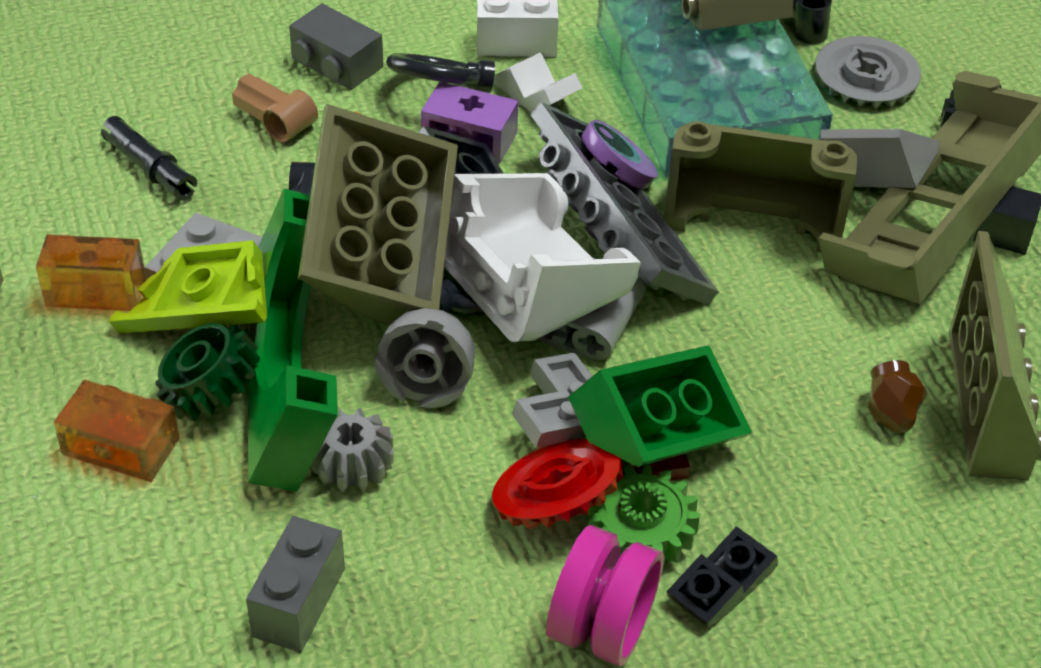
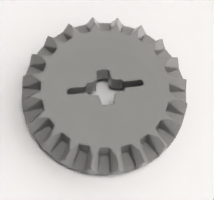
M851 36L834 40L819 51L815 62V77L820 79V87L829 89L830 96H842L843 103L849 101L857 102L859 108L863 104H870L873 108L877 109L880 104L892 107L896 101L905 102L909 95L915 94L921 77L919 64L907 50L890 41L868 36Z

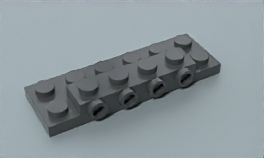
M540 102L531 114L541 129L539 136L547 143L538 153L542 166L548 168L546 173L559 183L566 193L568 205L578 213L579 219L586 223L585 230L593 239L599 242L600 249L603 252H607L611 248L627 249L641 262L638 276L649 287L655 290H659L662 287L671 291L681 300L687 301L690 298L708 305L719 291L645 191L620 180L615 174L617 171L615 167L610 163L606 166L603 163L600 164L588 151L582 141V134L588 123Z

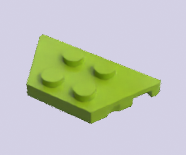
M253 240L178 248L163 263L161 269L150 276L137 289L143 298L129 313H122L117 310L108 322L118 333L196 328L210 323L236 325L265 322L267 308L262 251Z

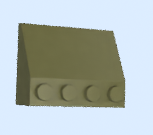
M326 104L322 116L298 279L372 321L390 325L408 311L423 308L439 310L458 145Z
M978 231L948 332L968 475L973 477L1029 480L1036 460L1041 461V431L1037 430L1036 425L1039 409L1038 396L1031 393L1029 386L1032 376V362L1030 358L1024 357L1023 352L1026 338L1024 323H1018L1015 303L989 233Z

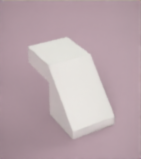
M541 52L495 74L493 82L514 100H518V103L531 113L540 102L551 105L582 89L576 73L555 82Z

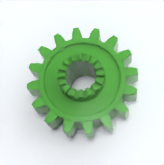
M625 465L623 478L617 483V491L605 496L604 504L590 507L588 514L585 515V520H587V526L593 525L617 534L621 549L620 556L630 545L639 542L663 551L664 564L670 560L677 563L680 561L682 549H692L694 536L698 533L700 513L696 512L698 498L697 496H686L688 488L686 481L672 484L670 482L671 471L665 470L660 476L652 475L651 465H645L642 473H635L630 465Z

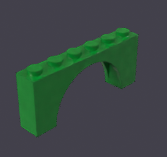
M283 189L258 245L263 254L267 318L262 323H249V337L258 347L255 353L260 357V361L251 366L256 375L248 379V483L297 492L338 416L336 375L301 368L304 322L312 286L298 279L310 195Z

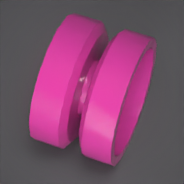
M590 525L585 527L578 536L560 573L549 608L546 635L550 640L573 649L587 641L591 635L590 643L594 657L621 667L627 662L634 651L651 612L663 571L664 554L663 551L636 542L626 548L620 556L621 549L617 534Z

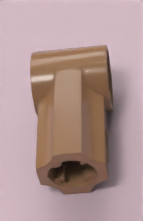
M249 73L238 80V85L232 93L233 105L261 120L269 135L280 143L288 142L318 119L317 107L311 97L304 91L298 89L287 94Z

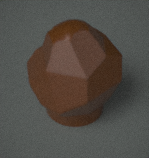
M893 360L875 366L870 371L872 383L868 409L875 422L883 424L896 433L908 432L913 428L916 414L928 393L917 375L910 371L908 362Z

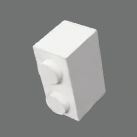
M477 0V56L531 57L540 52L543 57L557 56V0Z

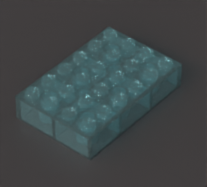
M682 0L598 1V30L665 177H669L675 133L679 127L690 122L700 121L712 125L821 140V130H830L833 114L779 19L701 30L695 27L690 19L684 17L681 6Z

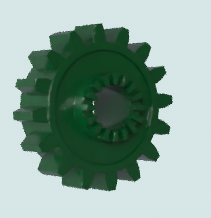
M210 323L196 327L180 337L163 356L158 368V380L155 381V385L160 390L156 395L180 420L187 416L190 421H195L201 411L207 417H211L215 411V406L222 404L227 408L230 405L229 397L233 393L242 394L246 390L242 385L243 381L255 377L256 372L251 366L260 361V357L255 353L258 347L245 331H242L237 325H231L227 328L226 325Z

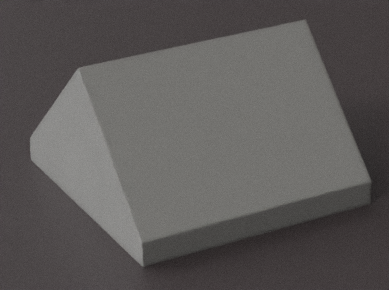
M902 129L821 130L820 136L821 140L843 142L856 153L857 170L853 187L916 188L938 153L940 141Z

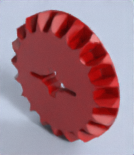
M574 439L548 445L522 457L499 477L492 491L493 504L501 519L509 520L512 526L524 524L528 529H533L542 523L547 528L552 527L555 522L562 520L569 523L573 516L578 514L587 515L590 507L604 504L605 496L617 491V483L623 478L621 469L623 464L621 458L589 443L587 439Z

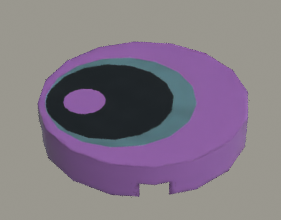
M593 120L587 125L582 134L583 143L600 164L603 163L606 166L610 163L617 169L615 174L620 180L633 187L645 189L657 178L658 172L653 162L628 137L614 127L599 120Z

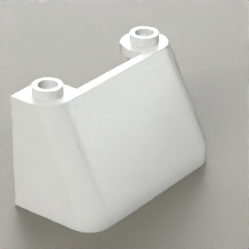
M548 173L455 174L444 267L510 341H534L628 294L632 290L638 278L641 262L625 248H611L605 253L603 259H593L561 227L563 217L568 210V198L559 183Z

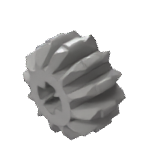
M339 408L338 416L311 465L313 473L319 474L324 487L337 483L342 494L349 486H357L364 493L367 481L382 484L385 471L392 469L394 462L393 435L390 432V427L383 426L379 414L365 418L361 408L353 415H346Z

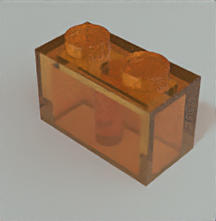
M47 234L36 264L45 307L131 311L142 297V294L137 289L147 279L139 239Z
M88 380L82 381L53 422L62 455L148 482L153 481L180 439L174 406L155 398H144L124 392L112 385L104 386Z

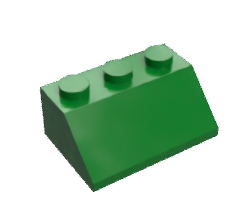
M710 345L601 369L568 396L588 442L637 467L744 438L752 433Z

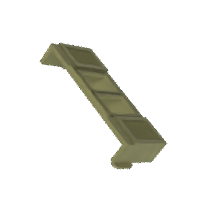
M969 71L959 72L952 83L956 110L932 137V139L940 141L939 151L917 187H890L846 239L823 232L818 239L825 271L841 276L842 280L921 304L954 263L958 252L1020 176L1023 177L1040 156L1041 97L999 88L1000 80L996 77ZM942 161L982 171L963 196L922 185ZM910 198L951 209L931 234L890 223Z

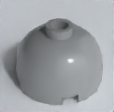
M431 308L408 311L394 320L387 328L378 345L375 368L381 383L394 397L402 401L405 400V397L414 401H420L419 407L423 408L446 406L462 395L472 377L475 346L468 330L456 317L449 313Z

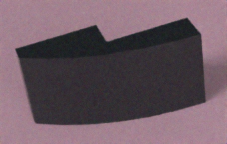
M736 526L707 558L700 554L666 591L667 596L709 628L739 605L778 566V556Z

